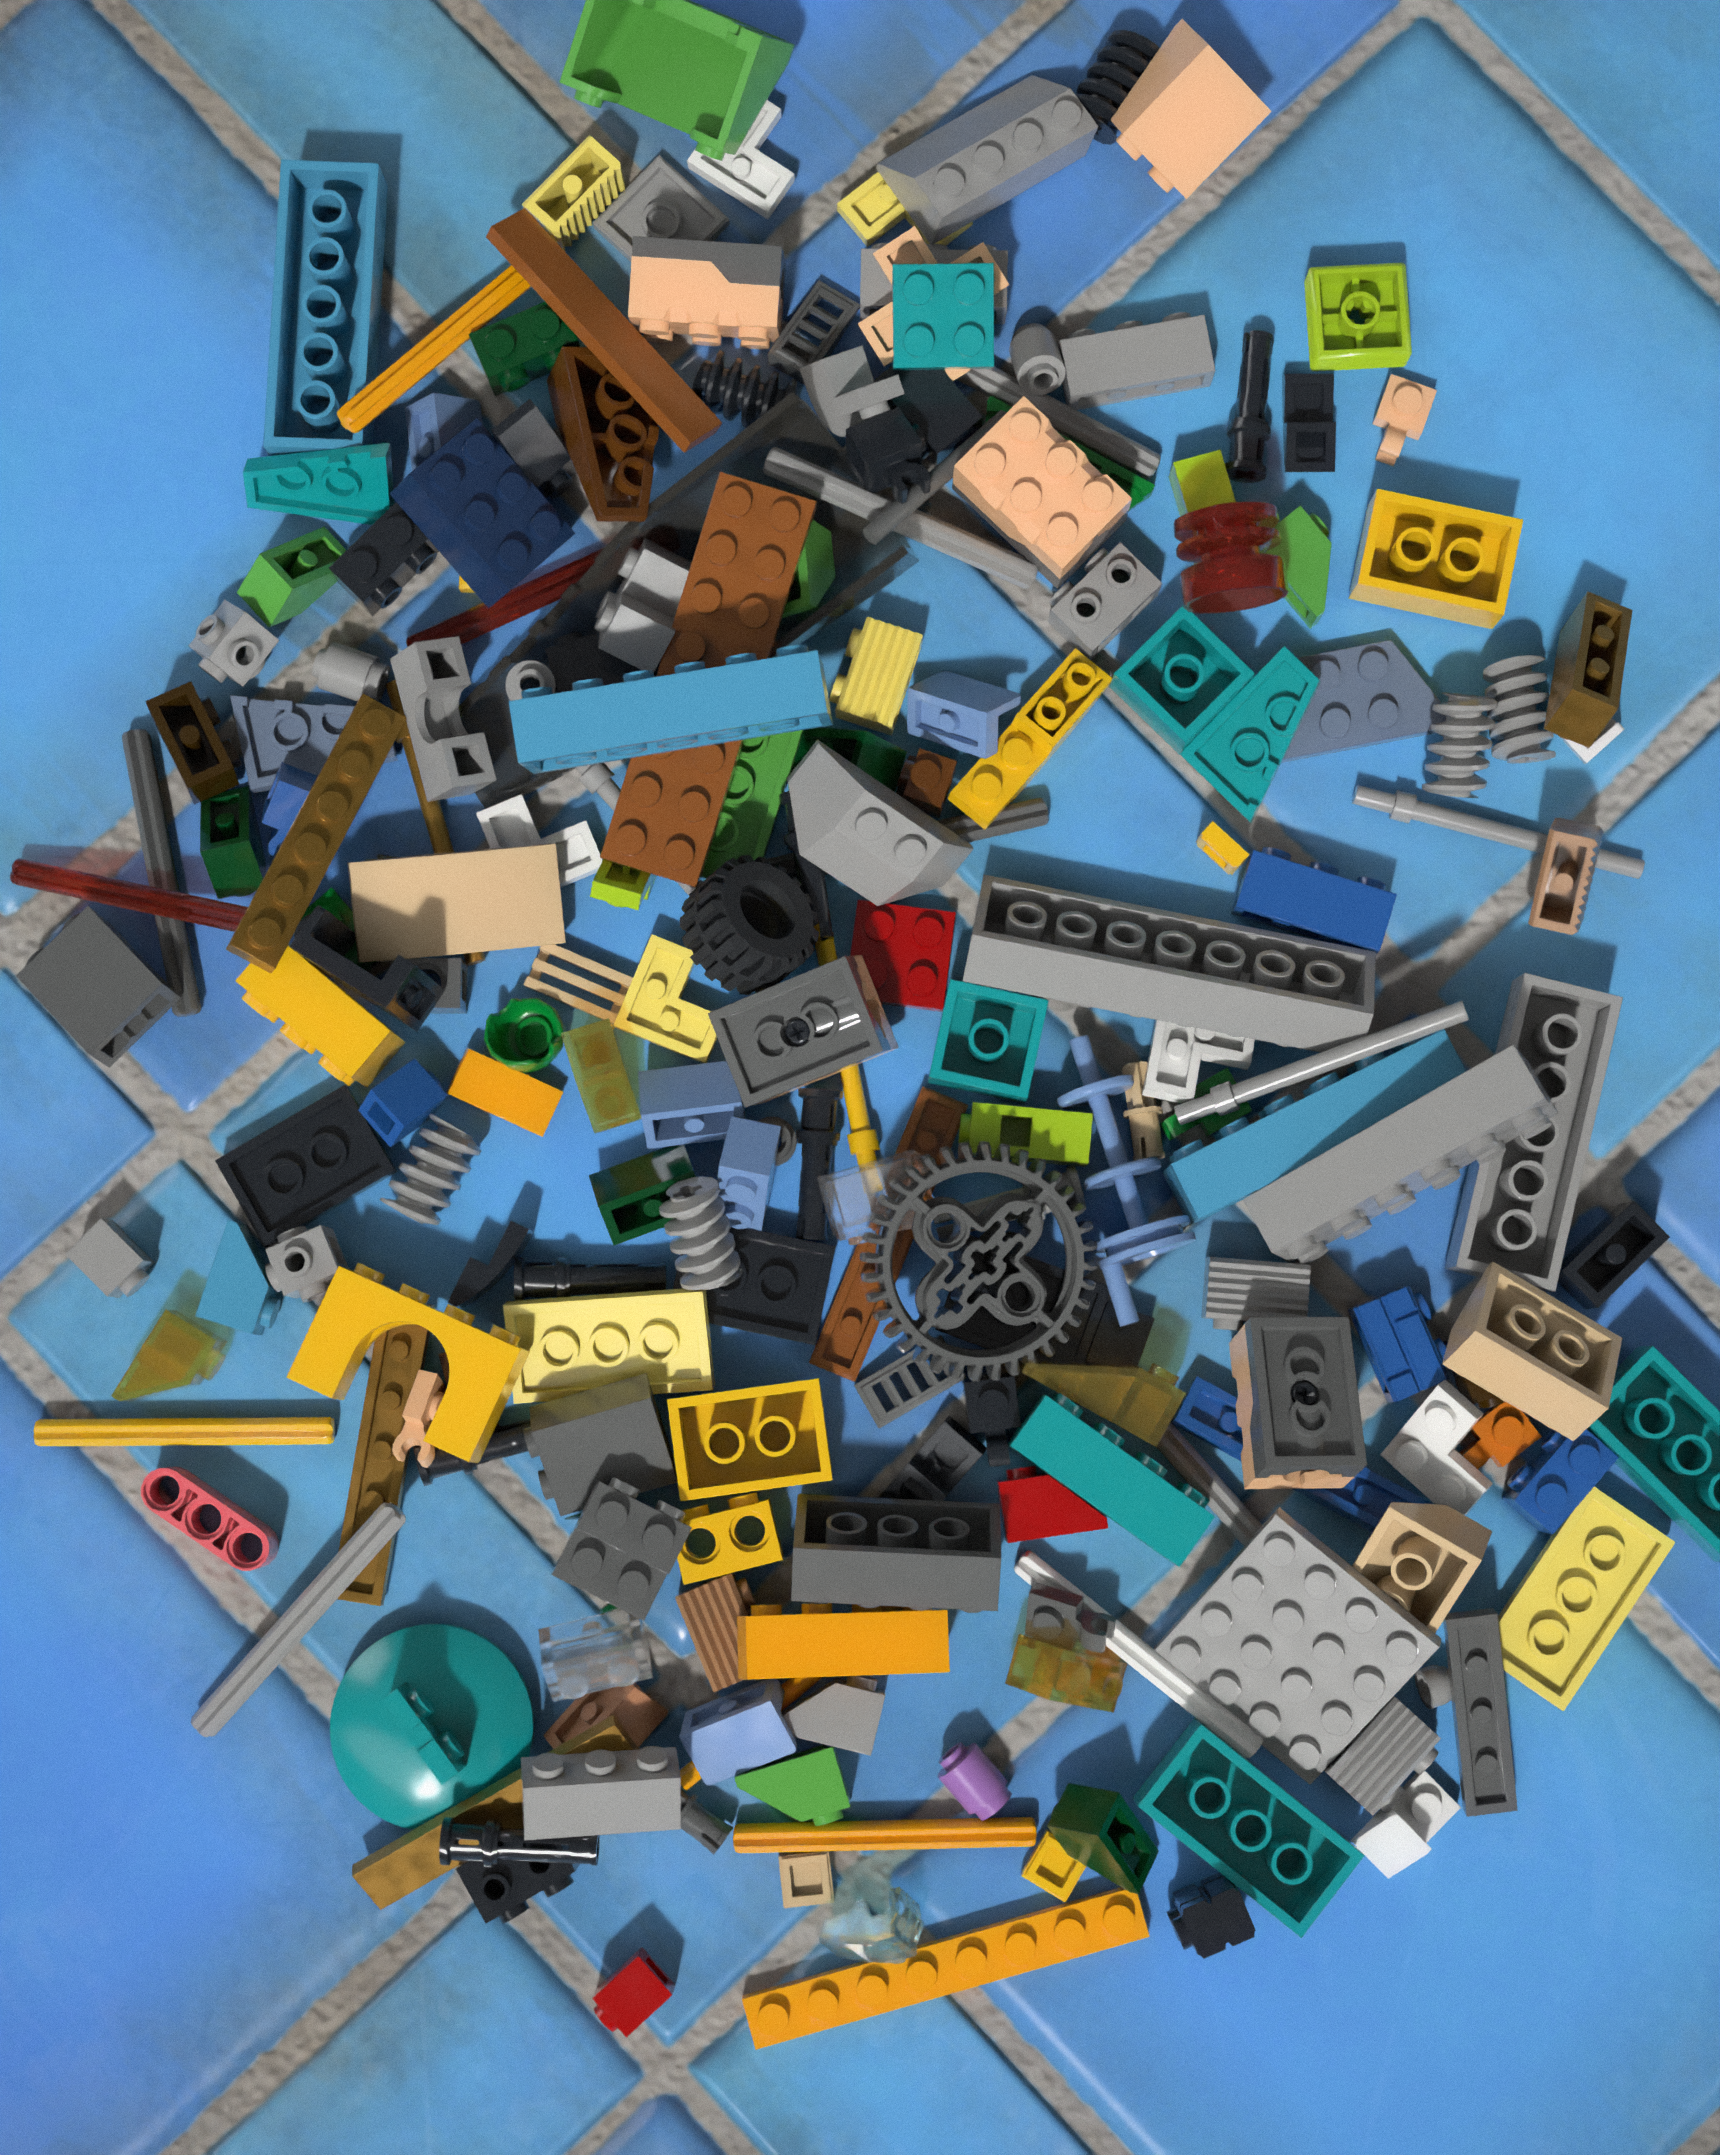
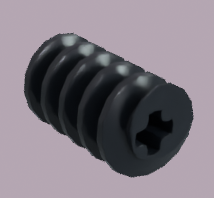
M1115 30L1108 36L1107 46L1099 51L1096 59L1097 62L1089 67L1086 75L1087 78L1082 80L1077 88V98L1098 125L1093 139L1102 144L1111 145L1116 142L1117 136L1109 127L1118 128L1113 124L1111 118L1159 50V47L1148 38L1127 30Z
M719 350L711 361L704 360L697 372L692 390L702 401L705 398L707 407L715 414L723 405V416L728 421H733L741 412V423L746 428H751L760 418L759 430L764 435H769L778 425V439L782 441L791 423L798 400L797 380L792 379L782 390L779 388V373L774 371L766 382L760 381L761 366L758 364L753 367L748 375L742 374L743 359L738 357L730 368L724 367L725 351Z

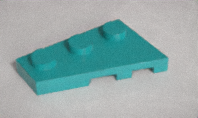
M390 443L248 458L243 470L247 508L373 525L395 503V500L390 495L394 490Z
M1284 646L1180 753L1250 823H1252L1321 683L1320 680Z

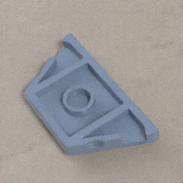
M1392 640L1299 657L1297 659L1321 683L1281 763L1435 734V732L1430 730V725L1444 722L1446 719L1445 716L1432 710L1433 705L1439 704L1441 701Z

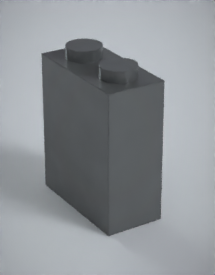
M89 906L81 913L72 916L64 924L62 931L45 948L36 951L28 959L26 966L16 975L83 1049L109 1068L181 999L105 918Z
M647 1373L529 1407L531 1427L523 1429L526 1445L531 1458L540 1456L544 1469L538 1471L541 1489L546 1500L555 1499L560 1516L583 1510L596 1483L602 1482L609 1485L612 1477L639 1489V1493L678 1482L674 1456Z

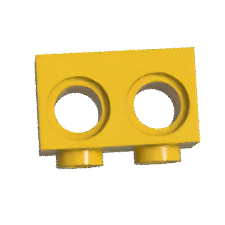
M757 1492L727 1499L729 1509L710 1513L708 1504L682 1510L686 1513L682 1523L692 1527L691 1531L697 1528L709 1530L716 1542L712 1554L700 1557L690 1551L687 1537L677 1557L683 1584L686 1585L783 1560L784 1554L770 1498L759 1501ZM755 1516L762 1521L765 1527V1535L759 1543L746 1544L739 1539L736 1527L741 1518Z

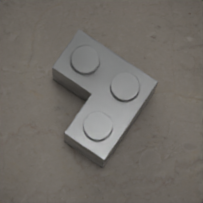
M644 538L639 550L630 547L618 570V574L623 576L624 579L617 593L614 594L607 591L595 616L598 620L594 629L600 632L598 648L641 670H653L655 672L676 632L672 624L692 562Z

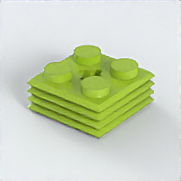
M1400 262L1309 268L1304 280L1310 369L1312 371H1332L1406 366L1412 355L1406 265ZM1352 310H1359L1360 318H1368L1364 324H1355L1354 320L1349 319Z

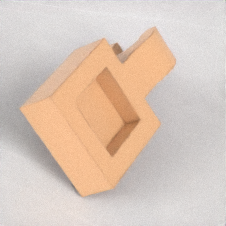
M1393 374L1390 375L1373 421V425L1386 429L1375 458L1376 461L1394 466L1406 436L1419 440L1437 392L1436 389Z
M420 1369L417 1373L402 1414L406 1422L403 1430L393 1443L392 1451L398 1461L404 1462L407 1451L415 1445L421 1446L417 1460L422 1467L428 1468L434 1460L435 1447L424 1442L423 1439L447 1389L437 1373Z

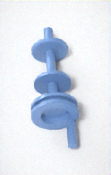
M1084 1035L1069 1041L1083 1086L1058 1097L1057 1103L1062 1109L1090 1105L1110 1168L1088 1177L1084 1182V1187L1086 1191H1092L1115 1185L1130 1229L1097 1242V1249L1094 1250L1095 1254L1106 1253L1107 1258L1099 1261L1098 1264L1103 1272L1119 1325L1122 1327L1139 1321L1122 1266L1150 1259L1194 1242L1196 1236L1194 1232H1183L1182 1228L1191 1223L1189 1215L1171 1217L1152 1223L1148 1222L1135 1178L1161 1168L1162 1164L1157 1157L1128 1161L1108 1099L1132 1088L1134 1084L1133 1075H1121L1102 1080L1089 1037Z

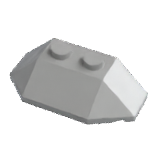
M819 740L814 743L787 778L799 854L877 906L944 886L974 849L970 843Z

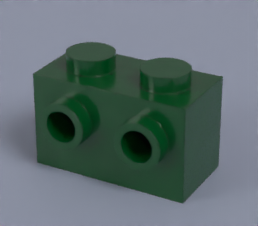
M542 302L468 334L495 397L505 392L519 390L530 381L549 374L562 346L580 347L574 332L546 302Z
M684 1145L664 1147L589 1175L598 1208L613 1245L663 1228L669 1220L673 1219L665 1218L659 1212V1207L671 1199V1197L666 1195V1191L678 1181L696 1177Z

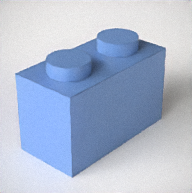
M727 1061L638 1072L641 1118L647 1149L726 1139L731 1116L745 1119L744 1104Z
M731 1116L719 1163L717 1180L720 1188L718 1196L723 1198L725 1205L723 1214L728 1216L730 1227L751 1228L762 1231L774 1181L781 1126Z

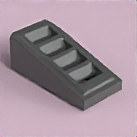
M819 280L768 353L769 364L805 385L800 368L830 357L860 309V304ZM821 298L843 310L839 318L817 306ZM811 314L832 326L830 331L827 332L810 322L808 319ZM803 329L822 340L820 345L816 346L799 336L801 330ZM794 344L812 356L807 361L789 349Z
M941 1335L935 1337L937 1340L946 1343ZM915 1350L858 1382L854 1387L877 1427L881 1428L966 1379L964 1373L959 1379L951 1378L948 1371L950 1361H947L943 1369L947 1378L939 1382L930 1370L927 1361L921 1365L917 1364L929 1385L928 1389L921 1392L906 1367L914 1362L912 1357ZM895 1372L899 1373L912 1396L911 1399L903 1402L889 1378ZM878 1382H881L895 1408L887 1413L871 1387Z

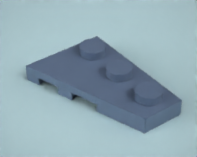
M230 695L250 790L253 793L270 790L281 762L318 776L355 706L332 704L321 706L299 704L288 700L274 699V701H266ZM394 743L383 764L398 761Z

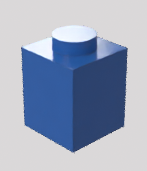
M414 1058L374 1086L369 1091L358 1111L384 1141L392 1147L431 1119L429 1114H436L447 1094L443 1091L438 1078L431 1071L425 1070Z

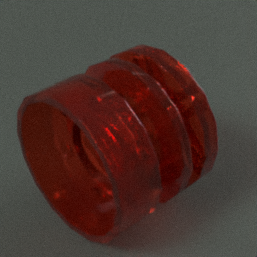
M1265 502L1222 503L1186 513L1175 519L1173 523L1174 537L1181 541L1176 548L1177 557L1182 561L1198 563L1183 570L1179 576L1183 608L1185 610L1200 614L1236 612L1261 607L1286 597L1289 589L1285 560L1281 556L1263 554L1279 546L1282 541L1281 532L1273 528L1279 522L1278 508L1274 504Z

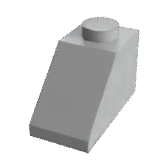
M861 1675L847 1676V1680L836 1678L785 1709L781 1714L794 1737L871 1756L886 1694L885 1690L876 1688L878 1680L872 1677Z

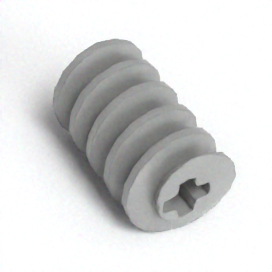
M1535 655L1511 657L1489 665L1483 670V679L1494 683L1485 689V697L1493 698L1498 702L1497 708L1487 711V717L1498 722L1493 729L1489 730V735L1494 740L1502 741L1491 748L1492 757L1516 764L1539 762L1556 756L1555 751L1540 748L1541 743L1554 737L1552 732L1538 729V724L1545 721L1547 712L1536 710V705L1548 700L1549 693L1534 691V685L1547 680V674L1534 672L1531 666L1544 661V657Z
M1442 692V694L1448 696V701L1433 705L1432 710L1445 716L1446 719L1444 722L1430 725V730L1443 736V741L1427 745V750L1439 755L1440 761L1425 764L1424 767L1425 770L1437 775L1438 778L1437 781L1422 784V789L1433 794L1478 798L1471 791L1484 789L1487 786V781L1474 774V772L1487 769L1490 761L1476 753L1490 749L1493 743L1490 739L1480 735L1479 732L1495 727V721L1483 715L1482 712L1497 708L1498 702L1490 697Z
M430 1113L429 1116L438 1126V1129L421 1128L419 1134L428 1144L427 1148L410 1146L409 1151L418 1161L417 1165L401 1163L399 1169L407 1177V1182L391 1180L388 1184L398 1196L397 1199L380 1198L379 1200L421 1224L439 1225L441 1219L433 1211L432 1207L449 1208L451 1202L442 1192L443 1188L459 1190L461 1184L453 1176V1171L469 1173L472 1168L462 1157L463 1154L478 1156L481 1150L472 1140L473 1137Z
M692 1177L678 1181L666 1191V1195L671 1197V1199L659 1207L661 1216L673 1218L664 1225L667 1235L678 1236L670 1242V1249L675 1254H683L676 1259L675 1266L676 1270L680 1272H688L680 1279L681 1287L685 1290H710L726 1286L737 1280L743 1272L739 1268L741 1264L739 1254L734 1250L736 1245L733 1234L729 1232L730 1223L728 1216L723 1214L725 1211L723 1198L718 1196L720 1192L718 1180L712 1177Z

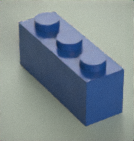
M1263 847L1262 852L1252 851L1247 858L1231 914L1313 940L1374 951L1376 954L1380 951L1397 896L1395 893L1385 891V883L1359 876L1357 881L1338 876L1339 870L1337 868L1320 862H1310L1309 867L1290 861L1291 855L1276 848Z

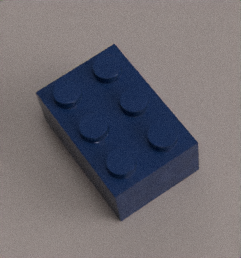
M478 418L474 419L410 472L390 493L392 498L488 609L576 534Z

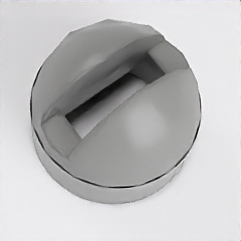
M1430 1665L1419 1669L1415 1673V1683L1419 1696L1428 1709L1445 1705L1451 1701L1448 1668Z

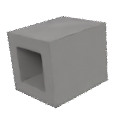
M100 1218L65 1253L106 1296L120 1298L123 1294L129 1297L137 1292L150 1277L146 1271L155 1263L113 1220Z

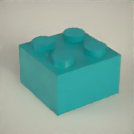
M994 263L892 265L893 370L992 369L994 367Z
M1183 604L1114 673L1109 687L1180 755L1192 740L1252 680L1255 673Z
M950 979L928 1083L1025 1104L1029 1095L1049 1000Z

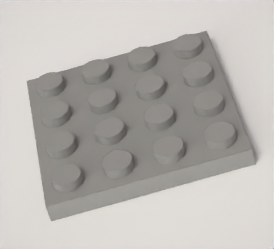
M1279 1507L1155 1645L1154 1650L1172 1664L1175 1669L1182 1672L1208 1693L1217 1703L1224 1706L1250 1727L1256 1735L1262 1737L1263 1742L1261 1745L1308 1784H1311L1438 1650L1441 1638Z

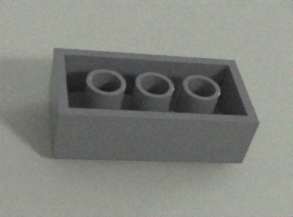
M798 1494L793 1543L791 1601L806 1602L808 1604H857L864 1608L901 1606L921 1611L931 1608L960 1609L967 1613L998 1611L1001 1571L1000 1504Z

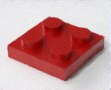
M857 901L850 956L862 955L881 1004L943 1012L956 912L889 903L877 906L870 901Z

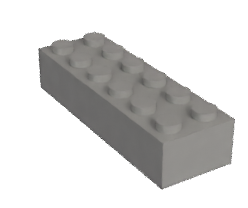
M1524 973L1512 980L1495 1055L1514 1044L1530 1063L1557 1109L1558 1114L1549 1118L1551 1126L1543 1132L1528 1139H1524L1521 1134L1503 1144L1506 1151L1497 1158L1484 1164H1479L1477 1160L1469 1164L1445 1269L1481 1278L1486 1268L1493 1261L1546 1293L1556 1291L1623 997Z
M1513 1044L1244 1198L1243 1201L1273 1254L1292 1263L1299 1260L1301 1264H1307L1327 1253L1326 1245L1342 1235L1345 1240H1349L1366 1232L1372 1227L1370 1220L1381 1213L1388 1211L1389 1215H1393L1407 1209L1416 1202L1414 1195L1431 1185L1434 1190H1437L1456 1181L1461 1176L1459 1169L1475 1160L1479 1164H1484L1497 1158L1506 1151L1503 1144L1522 1134L1524 1139H1528L1543 1132L1551 1126L1549 1118L1558 1114V1111L1528 1060Z

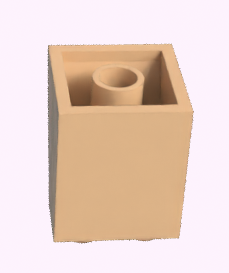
M1181 19L1161 45L1117 112L1111 118V121L1121 132L1116 142L1135 161L1142 154L1149 160L1153 167L1147 173L1167 194L1175 187L1187 199L1272 111L1212 47Z

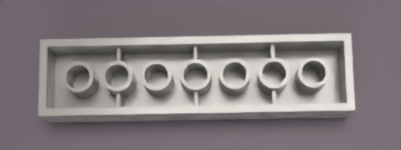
M983 875L963 982L1028 994L1036 998H1049L1074 1003L1086 1008L1094 1007L1124 1013L1132 1017H1144L1175 1023L1182 1027H1195L1225 1033L1232 1037H1245L1275 1043L1283 1047H1296L1324 1052L1367 1036L1374 1015L1376 952Z

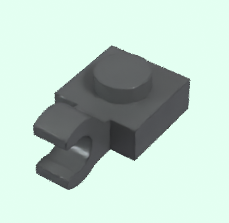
M1036 1582L1029 1592L1025 1635L1070 1649L1079 1640L1080 1644L1087 1650L1103 1653L1105 1651L1106 1638L1112 1639L1114 1636L1116 1618L1105 1613H1095L1082 1609L1084 1596Z

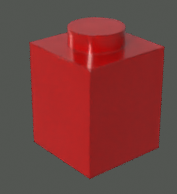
M641 1947L596 1989L592 1999L597 2005L593 2010L605 2027L612 2032L619 2029L627 2038L673 1995L676 1985L645 1949Z

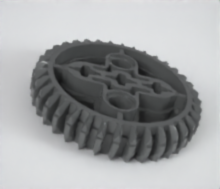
M980 1141L977 1146L976 1157H973L970 1144L968 1142H961L958 1146V1159H955L951 1149L944 1146L939 1148L941 1164L937 1165L935 1159L930 1154H924L921 1156V1163L925 1169L924 1173L921 1174L913 1165H907L904 1168V1172L911 1181L910 1184L906 1186L902 1181L895 1178L889 1182L890 1187L899 1194L895 1200L882 1194L877 1198V1202L889 1210L885 1217L877 1213H870L868 1220L881 1225L879 1234L864 1232L862 1236L864 1241L876 1244L875 1253L867 1251L860 1253L861 1261L875 1263V1271L861 1273V1280L867 1283L877 1282L878 1288L865 1293V1298L868 1302L883 1300L884 1305L877 1308L872 1313V1316L877 1321H882L889 1317L893 1319L883 1330L886 1337L892 1338L901 1332L904 1333L896 1346L899 1351L905 1353L915 1344L918 1345L913 1353L912 1361L919 1365L923 1364L930 1354H933L930 1362V1370L939 1374L944 1369L947 1361H950L948 1371L949 1376L953 1379H959L963 1374L965 1365H967V1373L972 1381L978 1382L980 1380L983 1366H986L990 1379L999 1380L1001 1364L1004 1363L1008 1373L1016 1376L1020 1373L1018 1358L1022 1357L1024 1363L1030 1368L1038 1366V1359L1034 1353L1036 1349H1039L1047 1357L1053 1356L1055 1351L1048 1340L1054 1337L1059 1342L1065 1344L1069 1340V1336L1061 1329L1062 1325L1066 1322L1074 1327H1079L1081 1324V1320L1072 1315L1071 1312L1074 1306L1088 1309L1090 1302L1078 1297L1081 1288L1094 1290L1096 1287V1283L1083 1278L1084 1269L1091 1271L1098 1269L1097 1261L1084 1259V1252L1097 1249V1242L1082 1240L1081 1234L1093 1229V1224L1087 1220L1079 1222L1075 1220L1076 1216L1086 1210L1084 1203L1066 1204L1075 1193L1073 1186L1066 1185L1057 1191L1055 1190V1187L1062 1178V1174L1059 1171L1053 1170L1042 1178L1041 1176L1046 1168V1161L1037 1158L1031 1163L1029 1168H1026L1029 1159L1028 1151L1019 1149L1012 1161H1009L1010 1146L999 1144L994 1158H992L990 1143ZM975 1172L1003 1175L1022 1183L1030 1189L1028 1195L1008 1193L998 1196L989 1203L979 1216H975L965 1205L954 1198L939 1196L925 1201L922 1197L923 1193L946 1179ZM1043 1202L1051 1210L1059 1225L1066 1255L1062 1287L1056 1302L1049 1312L1044 1311L1047 1296L1044 1281L1024 1261V1257L1034 1247L1042 1234L1044 1221L1040 1204ZM910 1209L914 1211L912 1222L914 1240L921 1250L935 1262V1265L922 1278L916 1288L915 1304L919 1314L916 1320L911 1318L899 1298L892 1270V1253L896 1234L903 1218ZM947 1213L953 1220V1232L947 1239L937 1241L932 1235L931 1223L937 1215ZM1008 1213L1014 1215L1021 1214L1017 1220L1019 1226L1022 1227L1019 1233L1011 1231L1005 1233L1009 1224L1004 1218ZM970 1229L981 1232L985 1231L978 1239L969 1238ZM954 1251L953 1259L957 1262L955 1265L948 1256V1252ZM974 1251L983 1254L988 1252L984 1257L985 1263L988 1264L985 1271L978 1269L971 1271L975 1262L970 1256ZM1006 1263L1010 1266V1270H1006ZM1021 1281L1027 1290L1026 1300L1020 1307L1011 1309L1006 1303V1291L1011 1284ZM981 1283L989 1285L988 1294L975 1289ZM940 1289L949 1292L954 1289L950 1295L951 1300L954 1302L951 1309L942 1306L937 1309L941 1301L936 1294ZM980 1306L986 1308L995 1318L1005 1324L1019 1326L1032 1321L1036 1323V1327L1020 1339L1004 1346L983 1350L951 1346L937 1340L928 1333L931 1327L949 1330L961 1326L969 1320Z

